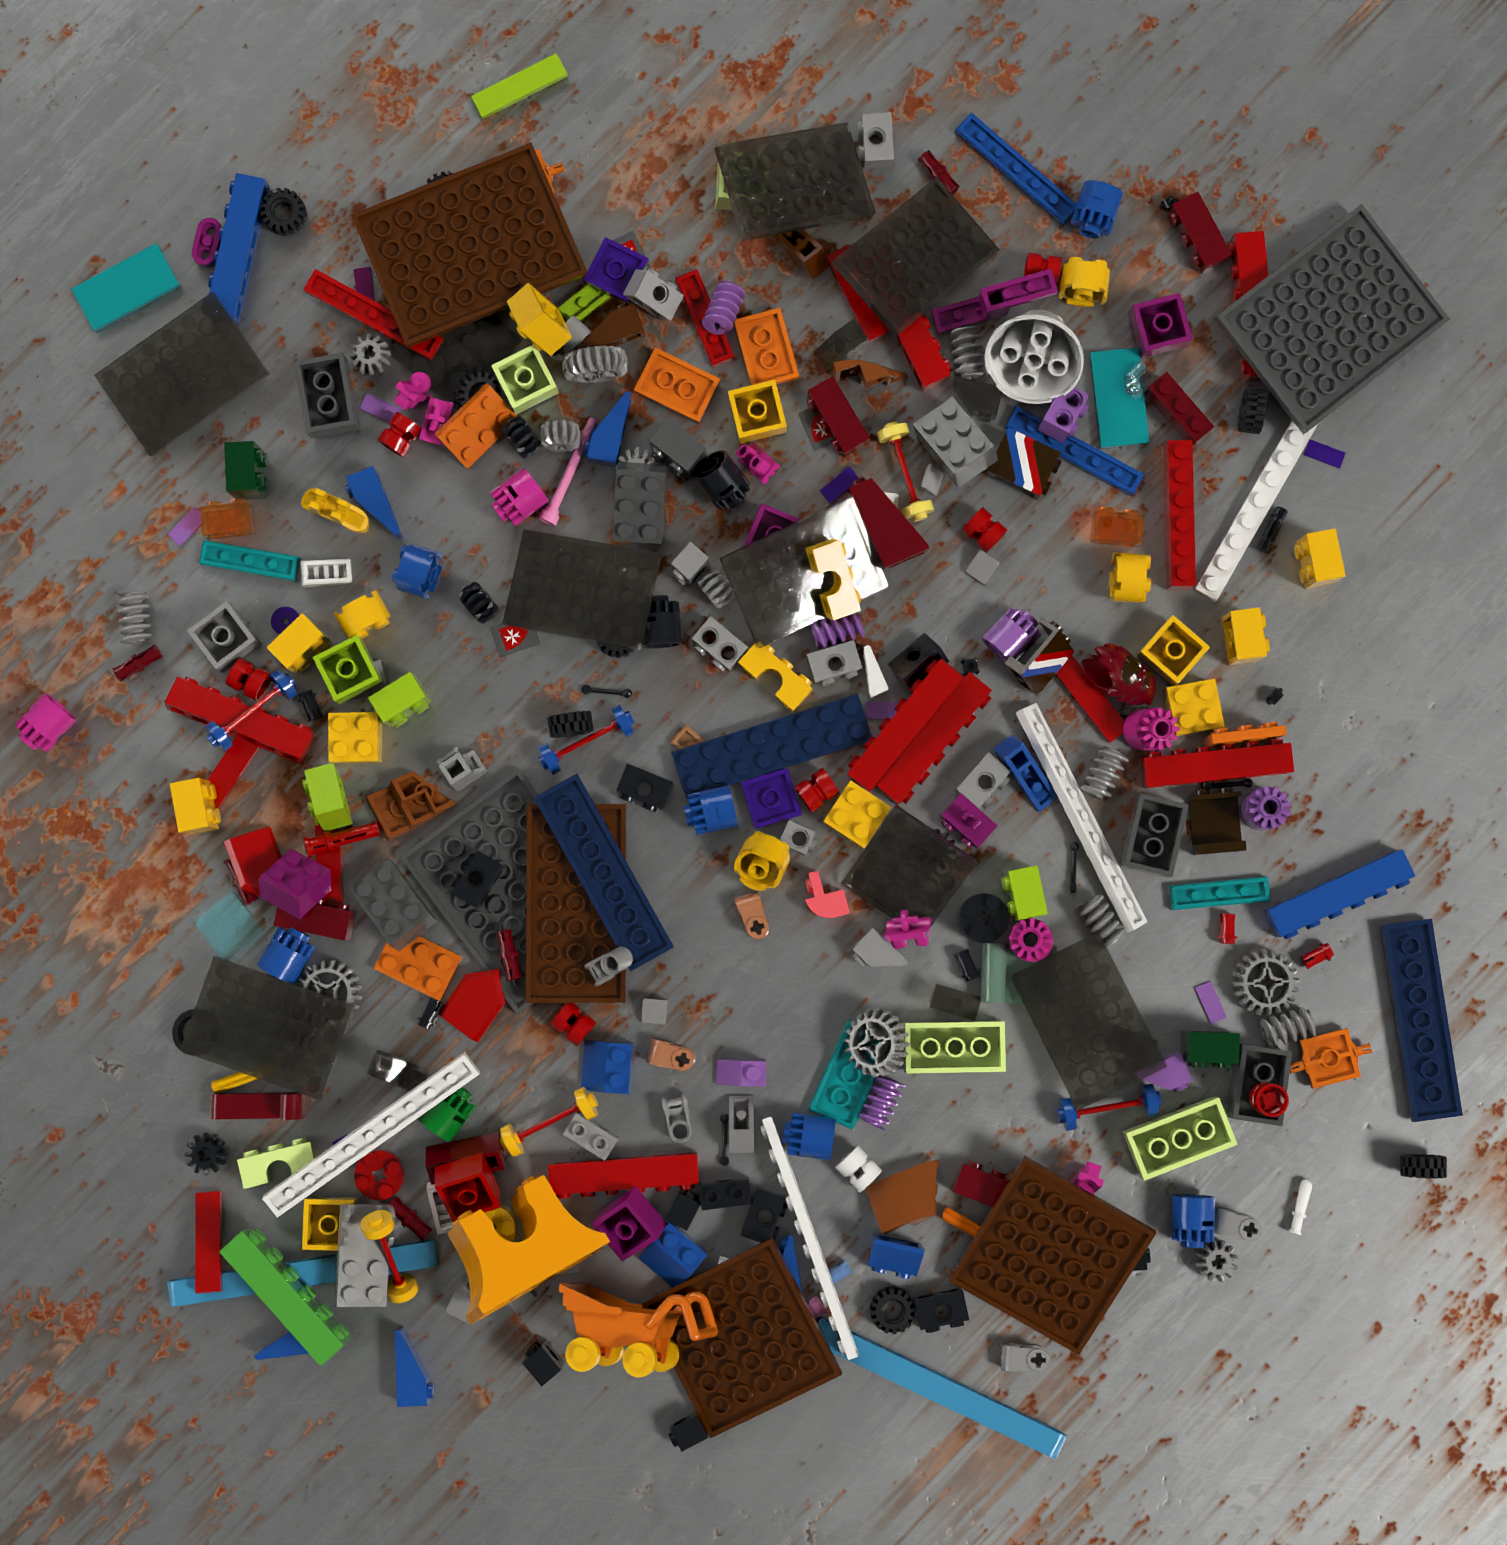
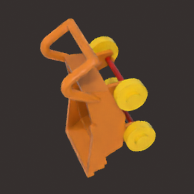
M584 1281L559 1284V1293H564L563 1306H566V1310L573 1312L576 1333L578 1334V1338L568 1344L565 1352L568 1365L575 1371H589L597 1364L601 1366L614 1365L621 1358L624 1369L633 1377H644L651 1374L654 1370L664 1372L672 1369L678 1362L679 1350L670 1338L682 1314L692 1341L715 1337L718 1334L709 1300L700 1292H690L685 1296L673 1294L667 1297L657 1309H646L642 1304L630 1303ZM693 1302H698L706 1324L704 1329L698 1330L691 1307ZM674 1305H677L672 1311H669ZM630 1345L624 1352V1346Z

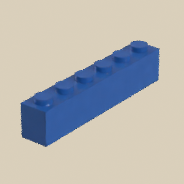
M236 173L235 181L232 180L230 183V203H227L224 209L226 221L224 227H221L219 232L220 248L215 251L214 273L210 274L208 281L210 288L209 297L206 296L203 303V310L211 320L239 324L262 221L260 205L265 202L263 198L267 196L269 185L264 178Z
M1400 849L1263 911L1275 936L1284 937L1286 940L1298 935L1297 930L1306 926L1308 930L1320 925V919L1328 916L1329 919H1333L1342 915V909L1351 906V909H1355L1366 904L1364 901L1366 898L1373 896L1374 899L1388 894L1386 890L1395 886L1396 889L1410 884L1409 879L1415 877V874L1404 850Z

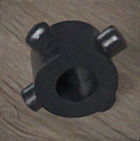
M1170 196L1161 201L1159 208L1167 212L1172 204L1179 200L1174 198V196Z
M976 657L968 660L962 659L961 663L963 664L964 671L962 674L964 676L969 672L979 674L980 670H978V659Z
M1274 689L1266 698L1268 700L1267 704L1275 705L1283 697V689Z

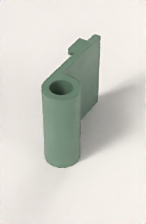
M982 943L980 1002L1055 1006L1057 946H1053L1051 953L1044 960L1031 963L1017 957L1012 951L1010 944Z

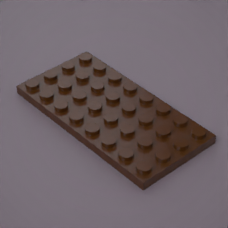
M527 804L526 1003H626V969L616 974L614 978L596 987V981L591 972L584 967L585 964L616 949L617 946L537 804ZM595 804L626 859V804Z

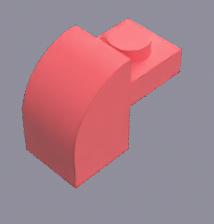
M818 871L808 873L809 879H805L808 894L813 893L814 897L806 899L805 902L815 915L822 918H835L850 914L844 889L824 894Z

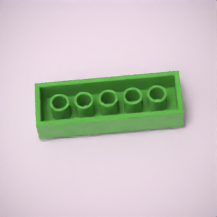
M250 1227L241 1231L219 1251L220 1254L313 1359L322 1366L352 1339L349 1336V1329L342 1322L337 1323L332 1317L334 1313L325 1303L321 1305L315 1298L317 1294L314 1289L308 1284L305 1286L298 1279L300 1277L298 1271L291 1265L288 1267L282 1261L284 1257L281 1252L275 1247L271 1248L266 1243L267 1237L260 1229Z

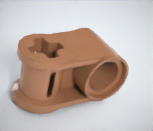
M758 891L735 898L741 919H743L749 936L757 940L765 938L769 933V924ZM755 922H758L760 925L764 924L765 928L761 929L762 934L760 935L751 931L754 928Z
M652 1038L646 1062L660 1067L686 1071L694 1065L695 1054L689 1048L675 1045L669 1041ZM686 1053V1058L690 1059V1062H686L682 1066L680 1065L681 1060L677 1059V1056Z

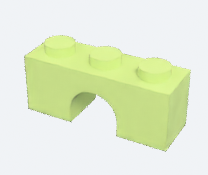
M303 1137L292 1140L291 1146L283 1147V1144L279 1143L268 1146L267 1152L259 1153L258 1149L244 1152V1157L238 1159L237 1162L243 1188L246 1189L273 1181L271 1167L276 1160L286 1162L290 1166L291 1173L294 1174L318 1157L315 1140L307 1141V1138Z

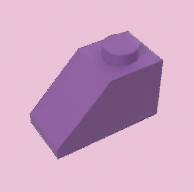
M1179 1052L1132 1071L1134 1077L1167 1090L1173 1089L1174 1092L1186 1089L1188 1087L1187 1083L1193 1081Z
M717 1059L716 1084L766 1087V1060Z

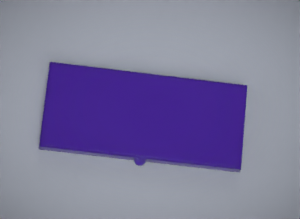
M1309 439L1303 455L1340 469L1346 453Z
M849 466L819 491L831 504L844 492L846 493L849 487L852 486L851 483L860 478Z

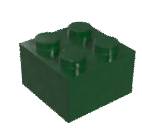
M254 441L224 442L226 492L236 500L265 499V491H269L268 477L264 476V467H268L267 453H264L262 448Z
M1181 1031V1055L1184 1061L1187 1062V1066L1207 1068V1063H1212V1067L1232 1068V1064H1239L1240 1033Z

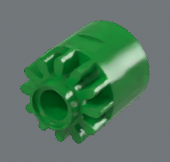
M461 1087L417 1119L438 1137L451 1142L474 1111L476 1105L470 1100L472 1094Z

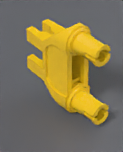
M318 488L309 489L302 496L301 505L306 511L312 514L316 513L338 523L354 533H366L368 531V516L349 502Z

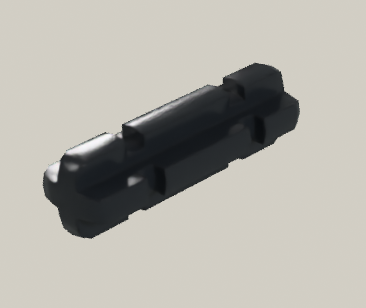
M1279 506L1274 509L1271 515L1273 518L1269 519L1262 534L1263 538L1258 542V550L1264 553L1270 551L1273 545L1272 542L1275 541L1283 524L1282 521L1285 520L1288 514L1286 509Z

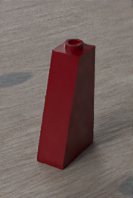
M863 477L851 483L852 486L849 487L848 493L883 572L929 551L928 543L872 478L865 480Z

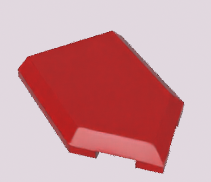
M270 826L223 842L239 887L261 897L259 877L281 858Z
M500 969L465 974L439 1013L443 1019L475 1042L480 1041L506 1003L505 995L502 991Z

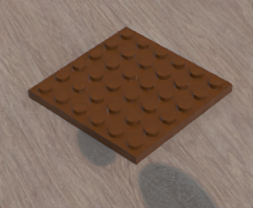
M1024 1155L951 1273L949 1281L1080 1355L1155 1237L1156 1230Z
M773 1237L641 1303L646 1309H657L670 1295L680 1294L685 1296L694 1291L700 1292L708 1298L718 1329L717 1336L692 1341L682 1314L678 1319L670 1340L677 1345L679 1350V1359L674 1369L710 1438L829 1382L843 1373ZM693 1302L691 1307L698 1330L704 1329L706 1324L698 1302ZM674 1305L669 1311H672L677 1305Z

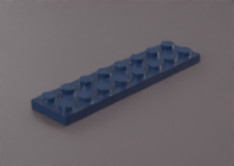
M855 694L671 752L685 798L688 799V794L726 785L731 786L864 744L872 735L859 695Z
M575 774L535 796L534 799L615 945L617 948L621 946L626 947L631 952L633 962L628 967L630 972L674 948L579 775Z
M1432 919L1381 925L1411 1122L1463 1116Z

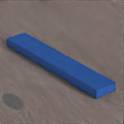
M972 112L956 128L955 133L1058 223L1064 226L1073 216L1077 203Z
M1016 405L1004 427L1005 429L1009 427L1060 451L1059 458L1131 497L1134 495L1145 474L1074 436H1067L1064 443H1061L1038 431L1043 419Z

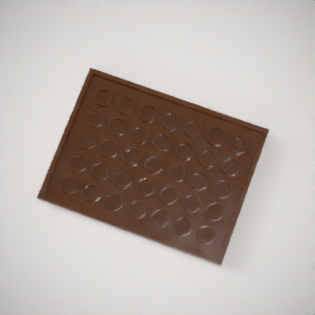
M532 142L351 215L407 348L509 308L507 301L527 283L543 294L588 275Z

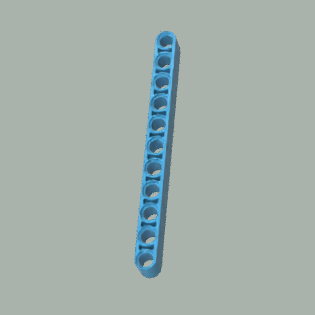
M436 1240L390 1246L398 1272L439 1265ZM337 1254L284 1262L288 1267L291 1265L300 1274L298 1279L305 1286L307 1284L312 1286L336 1282ZM389 1266V1267H388V1274H391L392 1271H391V1268H390V1266ZM236 1270L222 1272V1292L196 1294L195 1276L167 1281L170 1307L256 1294Z
M820 1317L818 1326L832 1353L848 1360L847 1355L842 1356L837 1341H840L841 1338L838 1330L834 1332L830 1321ZM851 1331L859 1356L849 1361L1040 1453L1057 1459L1067 1437L1063 1432Z

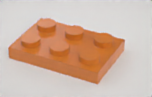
M780 307L736 319L734 326L751 385L776 380V385L799 379V373Z
M655 347L634 388V392L699 424L720 383V378Z
M486 383L434 434L459 462L468 469L503 435L502 427L506 422L517 415L495 390Z
M1269 722L1258 726V729H1254L1253 725H1244L1233 729V732H1229V728L1214 729V731L1209 732V736L1203 738L1204 747H1217L1228 744L1275 740L1287 735L1286 725L1278 726V722Z
M419 936L401 951H397L386 942L373 969L441 1001L462 956Z

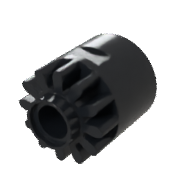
M719 450L706 456L695 467L692 474L693 479L719 510L724 509V507L729 509L738 506L746 498L745 492L750 490L748 486L751 483L724 450Z
M657 595L647 597L646 603H639L637 605L640 648L657 649L682 645L679 602L669 601V596Z

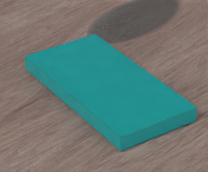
M155 243L71 288L91 327L95 332H98L181 286L159 245Z
M1139 348L1090 352L1089 358L1100 449L1149 444Z
M848 1019L808 1110L823 1117L836 1118V1123L854 1130L859 1114L862 1112L863 1105L867 1101V1096L871 1092V1087L874 1085L876 1077L871 1076V1073L868 1075L862 1074V1069H855L856 1062L848 1061L852 1054L845 1052L850 1047L849 1043H845L844 1040L850 1038L846 1030L853 1029L850 1024L852 1020ZM878 1040L876 1041V1043H873L870 1046L877 1045L879 1042H883L884 1040ZM865 1050L868 1057L871 1060L875 1061L874 1058L871 1057V1054L867 1050Z

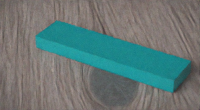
M203 540L199 564L203 566L294 582L297 579L300 557L207 540Z
M1268 877L1169 886L1171 910L1271 901Z

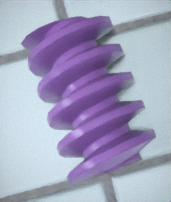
M719 281L708 305L705 317L702 320L704 328L714 335H722L725 331L732 330L733 323L736 321V315L740 311L739 307L743 303L742 299L746 296L745 291L730 281Z
M855 613L850 614L847 618L844 616L839 618L838 621L829 619V624L822 618L820 619V627L814 621L810 624L817 650L820 644L824 649L828 648L829 641L833 646H836L837 639H840L842 643H846V636L848 635L854 641L856 633L865 638L858 613L857 615Z
M884 1076L875 1078L880 1086L871 1087L876 1095L867 1096L872 1104H864L863 1107L868 1113H860L859 1117L865 1122L886 1131L881 1124L890 1123L885 1115L894 1114V1111L889 1106L898 1105V1102L893 1097H902V1093L897 1088H906V1085Z

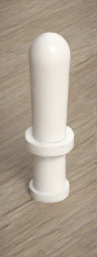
M1304 1179L1300 1183L1295 1212L1292 1211L1294 1216L1291 1229L1288 1231L1301 1235L1303 1218L1307 1217L1305 1211L1312 1190V1182L1308 1179Z

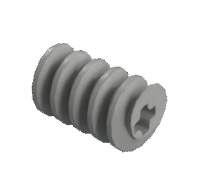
M960 327L950 332V337L954 339L951 342V346L955 348L952 351V356L956 358L953 361V366L957 367L954 370V375L959 377L958 379L972 380L985 376V373L978 372L979 368L984 367V363L977 362V359L983 357L982 353H976L977 349L982 348V344L975 343V340L981 338L980 334L974 333L979 327Z
M141 592L117 594L124 597L118 600V605L123 606V608L118 610V614L125 616L119 619V624L126 626L119 630L120 634L126 636L120 639V643H145V639L151 637L152 634L144 632V629L151 627V624L144 622V619L149 618L150 614L144 613L143 610L149 608L150 605L142 603V600L149 598V595Z
M1103 746L1106 750L1098 751V755L1102 759H1094L1093 761L1098 768L1091 767L1089 769V772L1094 777H1085V781L1089 785H1082L1080 787L1083 792L1104 801L1102 799L1103 796L1111 797L1107 788L1116 787L1111 782V779H1120L1115 771H1124L1125 769L1120 764V761H1129L1122 753L1107 746Z
M1102 894L1093 896L1074 908L1083 909L1079 917L1088 916L1084 923L1085 926L1093 924L1089 933L1099 934L1094 941L1104 942L1100 950L1109 947L1121 939L1122 934L1125 932L1124 928L1116 929L1120 923L1119 920L1110 921L1114 916V912H1105L1109 904H1100L1104 898Z
M1303 1007L1298 1008L1297 1013L1294 1010L1289 1011L1288 1017L1285 1013H1280L1278 1019L1275 1016H1270L1269 1022L1265 1018L1260 1020L1261 1034L1267 1047L1269 1042H1272L1275 1048L1278 1047L1279 1039L1282 1040L1284 1045H1287L1289 1036L1294 1042H1297V1034L1299 1033L1303 1039H1307V1031H1310L1313 1037L1316 1036L1314 1019L1308 1009L1306 1011Z

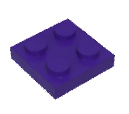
M605 237L588 270V275L583 280L585 283L628 303L629 299L623 296V293L635 270H645L649 258Z
M788 768L741 782L755 829L802 815Z

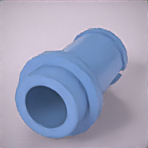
M844 1259L829 1269L834 1284L853 1273Z

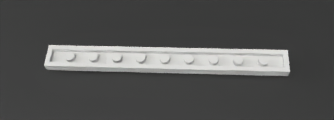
M1291 420L1194 591L1213 602L1217 601L1317 425L1303 435Z
M1037 703L1016 712L1019 722L1039 758L1042 768L1046 772L1127 933L1137 929L1148 921Z
M464 1052L265 1193L262 1197L263 1201L278 1218L480 1074V1071Z
M773 1116L762 1120L764 1125L760 1126L764 1139H769L772 1149L769 1150L773 1164L778 1163L781 1171L777 1173L781 1187L787 1188L789 1196L786 1197V1201L790 1211L795 1210L798 1219L794 1221L799 1235H804L806 1244L803 1245L806 1257L813 1260L815 1268L811 1269L816 1283L820 1282L824 1292L820 1293L824 1307L829 1306L832 1316L829 1317L831 1327L834 1332L838 1330L841 1338L840 1341H837L842 1356L847 1355L848 1360L859 1356L857 1347L785 1147L782 1144Z

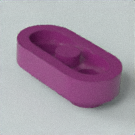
M205 218L200 221L194 239L192 257L202 267H210L214 264L215 251L220 248L219 232L222 226L214 218ZM215 229V233L209 236L208 231ZM209 252V253H210L209 257L206 258V259H203V258H202L203 253Z

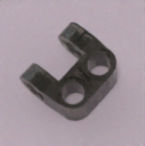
M376 1050L367 1070V1074L371 1077L411 1091L426 1080V1073L419 1066L381 1050Z

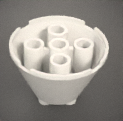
M1031 309L1023 315L1004 322L993 332L985 351V366L988 375L990 374L995 381L996 387L1005 395L1024 403L1042 404L1052 402V399L1063 394L1065 396L1076 386L1083 371L1084 354L1078 338L1064 324L1061 317L1049 311Z

